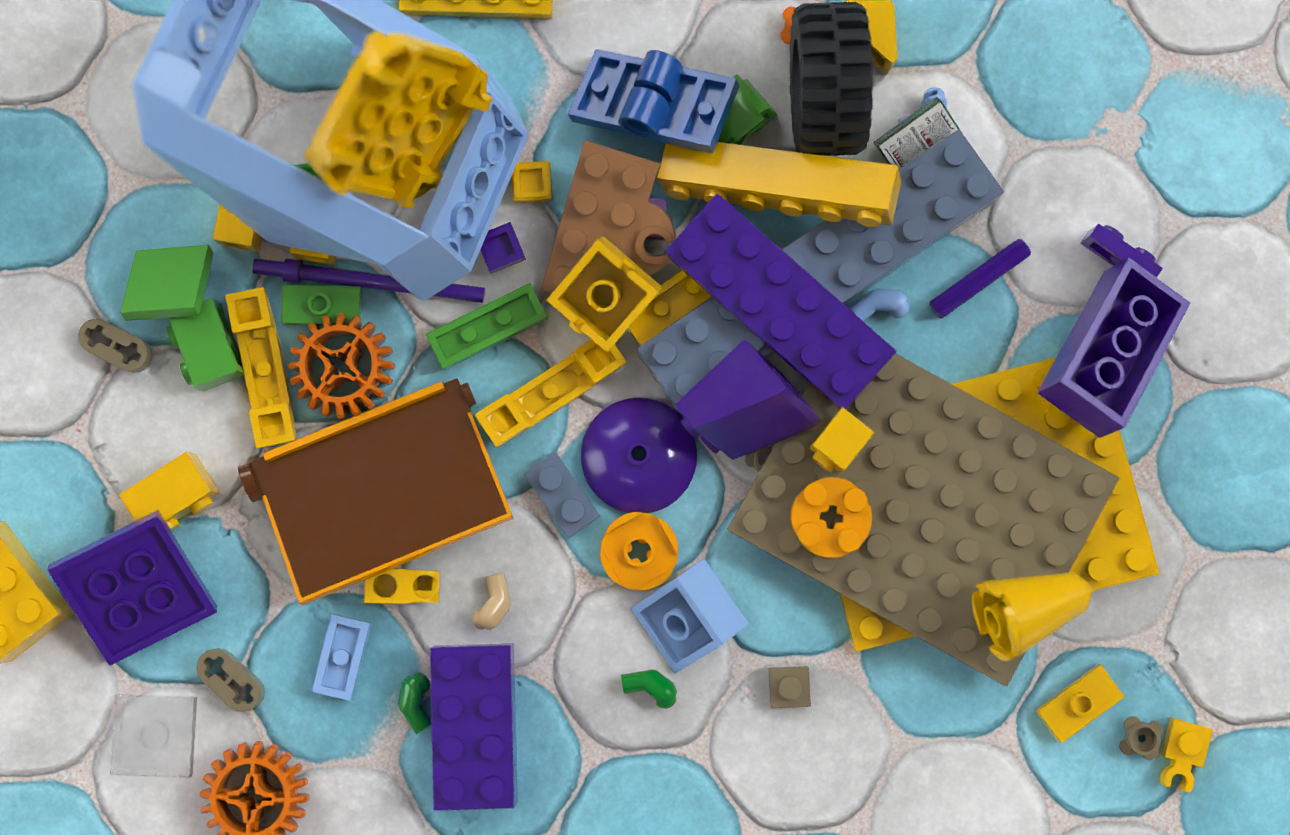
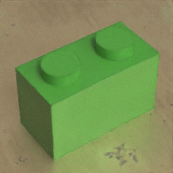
M209 298L202 302L199 316L169 318L171 326L167 327V333L175 349L180 348L184 362L180 363V369L188 385L193 384L194 388L206 391L245 376L241 356L221 303L213 298Z

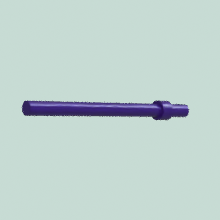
M255 258L252 266L253 274L282 277L285 282L300 283L301 280L412 294L390 275L304 265L302 260L288 258L284 262ZM452 283L433 295V297L483 303L485 288Z

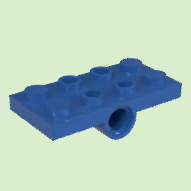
M595 49L570 107L568 116L574 123L713 154L740 86L737 78L682 67L678 59L663 51L650 50L642 59Z

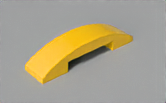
M261 287L226 294L225 298L232 332L237 336L251 410L248 411L256 448L295 441V422L287 372L266 289Z
M591 339L575 349L570 356L511 394L507 393L476 413L475 417L494 446L498 448L585 394L627 364V361L615 344L606 352Z

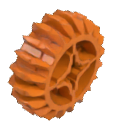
M344 313L338 314L336 325L332 324V320L328 315L322 317L324 326L322 329L314 322L309 323L308 327L313 335L309 338L305 334H298L297 338L305 345L302 349L297 347L291 348L290 352L300 357L299 361L288 363L290 370L300 371V374L290 379L291 384L294 386L304 384L297 392L298 398L303 400L311 396L307 406L315 410L322 404L321 414L326 417L332 414L336 406V414L340 419L346 418L347 407H350L354 416L361 414L359 405L361 402L368 409H374L375 404L369 397L375 394L381 399L385 398L386 393L379 389L378 386L380 383L392 385L393 379L383 375V371L395 369V363L383 361V358L393 354L392 348L390 346L379 348L385 342L386 336L382 332L372 336L376 326L372 322H368L361 328L362 318L354 315L349 325H346L347 319ZM335 337H355L351 343L347 342L338 350H330L323 346L324 343ZM365 344L370 351L372 359L369 378L358 367L359 359L363 354L361 350ZM315 355L320 357L325 365V371L320 378L323 382L319 387L315 383L312 371ZM330 355L336 360L340 358L342 361H344L345 357H348L345 363L356 376L353 377L346 372L344 374L339 371V375H336L338 368L334 365V362L328 359V356ZM347 381L354 382L361 387L358 391L348 396H328L333 388L337 390L342 383Z
M263 741L254 742L252 751L246 742L238 744L237 754L232 749L225 750L223 752L225 762L216 759L211 763L213 770L217 774L207 773L203 777V781L212 786V788L203 789L199 794L204 799H210L209 804L201 807L202 814L212 812L214 818L208 821L207 827L211 829L219 824L222 829L218 835H286L285 830L291 833L295 832L299 826L293 818L302 819L306 815V811L298 806L297 803H306L310 799L309 794L298 793L299 788L308 784L307 778L296 780L294 775L301 771L302 765L298 763L289 768L287 763L292 757L289 751L280 758H277L276 756L279 751L277 744L270 745L264 754ZM251 764L250 773L246 774L243 786L226 788L230 776L239 766ZM263 766L276 774L283 789L269 784L266 775L267 770H263ZM255 787L256 794L268 798L255 803L253 797H248V795L243 793H247ZM227 803L237 805L241 809L243 822L246 824H243L233 816ZM277 803L284 804L279 818L272 825L259 827V820L264 816L266 806H274Z

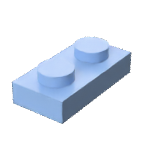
M331 614L312 692L348 701L353 700L371 622Z

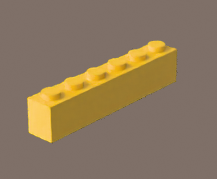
M717 142L713 154L666 143L657 176L664 193L680 201H686L690 197L704 199L709 203L718 193L728 203L740 204L752 211H762L764 208L780 210L783 214L795 217L805 213L818 215L821 219L830 222H838L841 219L855 220L867 227H879L881 224L892 226L901 187L898 165Z

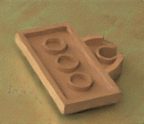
M584 140L541 291L552 294L596 240L603 236L649 276L657 273L669 262L670 259L664 254L652 255L645 248V240L651 234L661 235L667 243H673L676 239L673 219L662 207L649 201L661 163Z

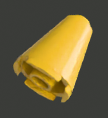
M1073 572L988 580L975 586L979 588V591L972 593V607L981 635L989 633L994 642V645L988 646V648L1000 660L1010 661L1019 657L1085 612L1089 607L1092 593L1087 581Z

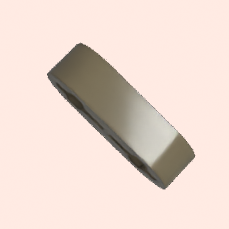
M91 319L85 322L79 330L78 340L83 349L123 370L137 373L147 369L151 364L153 355L148 343L104 320ZM103 329L102 334L113 341L110 346L98 342L94 346L95 340L90 337L93 331L100 332ZM121 345L130 349H134L138 345L136 351L141 354L138 361L131 360L127 364L129 357L119 352Z
M220 648L212 649L203 653L198 659L196 669L200 679L231 708L236 711L245 712L255 709L261 704L265 694L264 685L231 652ZM210 658L213 660L222 658L225 661L221 668L229 675L228 679L220 673L214 675L209 673L212 667L208 662ZM234 681L242 687L249 684L253 687L250 695L254 698L252 702L248 699L240 702L237 699L240 691L232 684Z

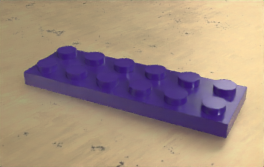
M718 193L664 251L666 257L839 410L842 407L846 409L897 352Z

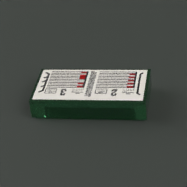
M935 97L873 143L887 164L898 165L899 169H901L957 131L959 127L941 99Z

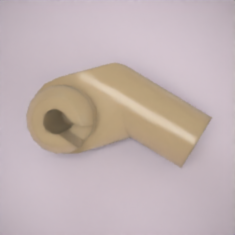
M504 573L485 577L489 598L482 608L475 610L472 615L473 624L478 629L491 630L497 627L510 609L511 603Z

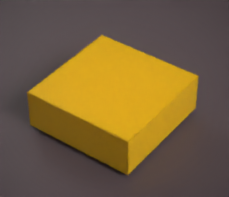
M550 161L519 162L516 164L512 174L514 204L552 201Z

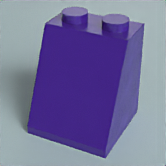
M746 339L675 404L685 417L680 421L681 424L694 438L697 439L700 436L704 444L713 453L717 454L721 450L732 460L811 429L823 421L783 373Z

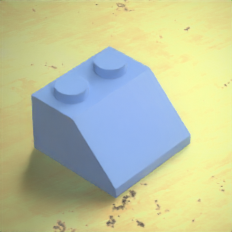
M702 559L631 608L674 673L679 672L720 647L749 624L705 559Z

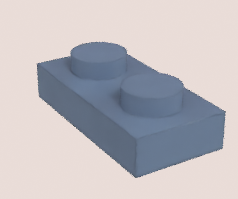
M556 452L524 473L568 538L600 517Z

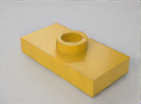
M1097 664L1035 709V711L1059 743H1063L1125 696L1103 666Z

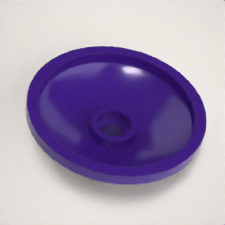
M649 398L621 400L601 411L589 425L581 446L582 470L588 485L595 495L608 506L625 513H653L668 507L678 500L691 483L697 464L696 442L694 437L681 424L680 421L683 417L670 406ZM635 447H642L646 450L647 455L644 460L635 461L632 458L631 452Z

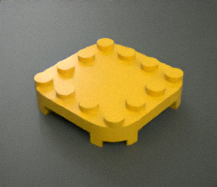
M374 32L366 39L363 51L354 61L319 126L311 146L306 150L305 160L331 189L343 196L350 190L393 199L401 208H414L415 199L422 197L432 188L437 190L438 183L443 176L439 171L474 109L484 112L488 111L493 99L487 94V77L489 74L459 51L407 34L390 33L384 35L382 32Z

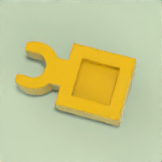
M1169 718L1160 755L1170 758L1171 761L1170 765L1166 766L1160 774L1161 785L1170 787L1172 777L1180 774L1182 777L1180 790L1188 793L1192 791L1194 787V776L1191 773L1192 765L1204 767L1213 729Z

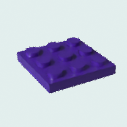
M159 510L50 563L47 569L109 666L217 613L215 601Z

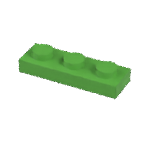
M528 283L425 335L442 369L445 371L548 320V317L531 283Z

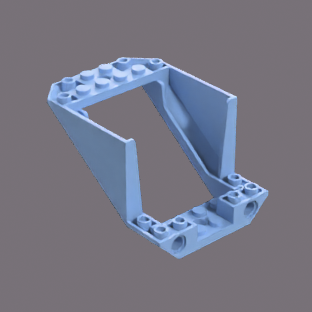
M173 0L133 81L142 143L269 243L377 264L415 297L424 301L471 272L529 136L513 98L475 55L380 0H295L316 5L354 44L351 54L356 59L363 51L366 39L372 33L382 32L384 35L402 33L459 51L489 74L487 77V94L493 98L487 112L474 109L453 149L449 163L438 183V188L418 230L348 193L343 196L335 192L323 180L205 120L261 0ZM201 25L203 28V32L205 34V39L202 42V44L199 40V29Z

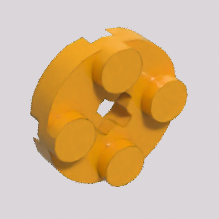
M836 477L821 478L808 484L796 496L790 513L791 528L798 541L812 554L825 558L842 557L856 551L867 538L872 524V511L866 494L850 481ZM829 506L836 507V513L842 515V522L835 523L833 529L826 528V521L820 520L821 512H828Z
M632 512L617 518L609 525L601 542L600 558L604 570L615 583L627 589L649 590L659 586L669 578L677 563L678 542L673 530L664 520L650 513ZM635 540H638L641 545L648 543L651 550L646 553L648 560L643 563L638 558L631 560L628 556V553L633 550L631 543Z

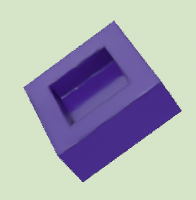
M511 222L488 231L480 250L490 274L526 260Z

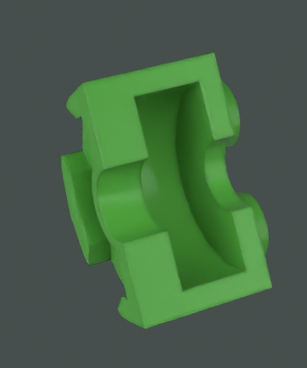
M737 74L733 78H737L740 87L718 142L741 145L749 136L758 132L773 120L777 113L747 79L743 80Z

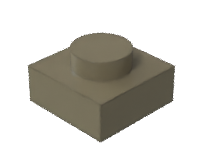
M808 666L768 668L771 708L811 707Z

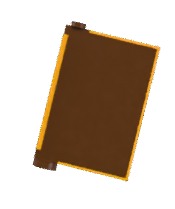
M458 378L444 384L442 381L272 449L263 453V457L238 466L239 476L249 499L253 503L263 499L294 590L302 606L514 519L470 410V406L475 405L476 401L468 382L461 385Z

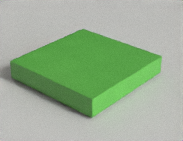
M197 245L136 250L120 314L125 321L199 316L213 258V251L210 246Z

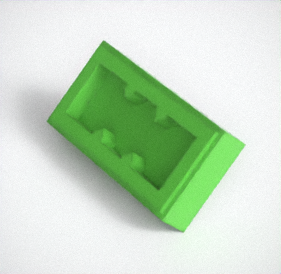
M283 285L281 323L283 325L308 326L309 323L314 322L317 326H323L322 317L326 315L331 318L332 324L336 325L339 313L346 315V325H349L354 315L361 317L362 288L360 286Z

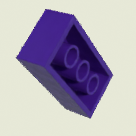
M1129 257L1103 272L1037 393L1098 438L1124 429L1191 303Z
M514 643L437 645L430 647L433 811L515 808L518 802Z

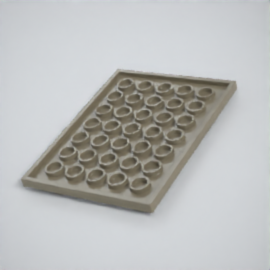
M896 353L846 408L849 413L875 433L845 471L840 473L834 469L829 473L812 459L815 453L809 447L839 409L808 383L801 396L823 421L811 429L774 444L727 530L1007 687L1026 652L1010 661H1002L991 652L988 646L994 645V642L989 633L981 635L973 613L972 593L979 591V588L975 586L988 580L1069 573L1114 490L1119 477ZM826 477L842 478L853 483L866 494L872 511V524L867 538L856 551L837 558L820 557L809 552L798 541L790 522L791 508L796 496L808 484ZM829 506L828 512H821L820 520L826 521V528L833 529L835 523L842 522V515L836 513V507Z

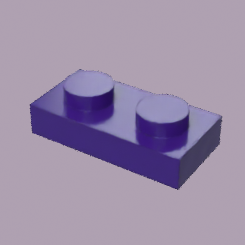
M1098 223L1087 232L1080 244L1112 266L1129 257L1156 278L1163 269L1155 263L1156 258L1150 252L1140 247L1133 248L1123 241L1124 236L1122 233L1109 225L1102 226Z

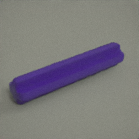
M1017 239L934 298L929 304L932 311L938 318H944L1031 255L1030 248L1022 239Z

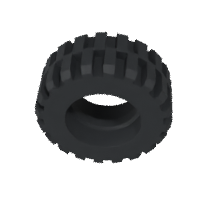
M857 2L801 4L794 9L790 33V107L795 149L799 153L822 156L857 155L867 148L873 109V56L867 11L864 6Z

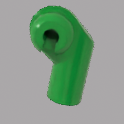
M651 669L621 675L624 694L646 691L656 700V705L663 709L671 708L676 703L677 689L674 683L659 671Z
M415 673L412 677L407 676L404 679L398 701L400 711L415 734H418L432 724L421 706L423 693L430 689V681L423 673Z

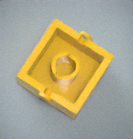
M603 236L596 240L546 301L570 320L568 325L578 334L585 333L604 351L608 352L663 287Z

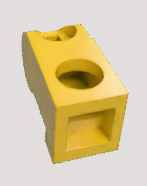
M393 568L365 580L364 603H440V571Z

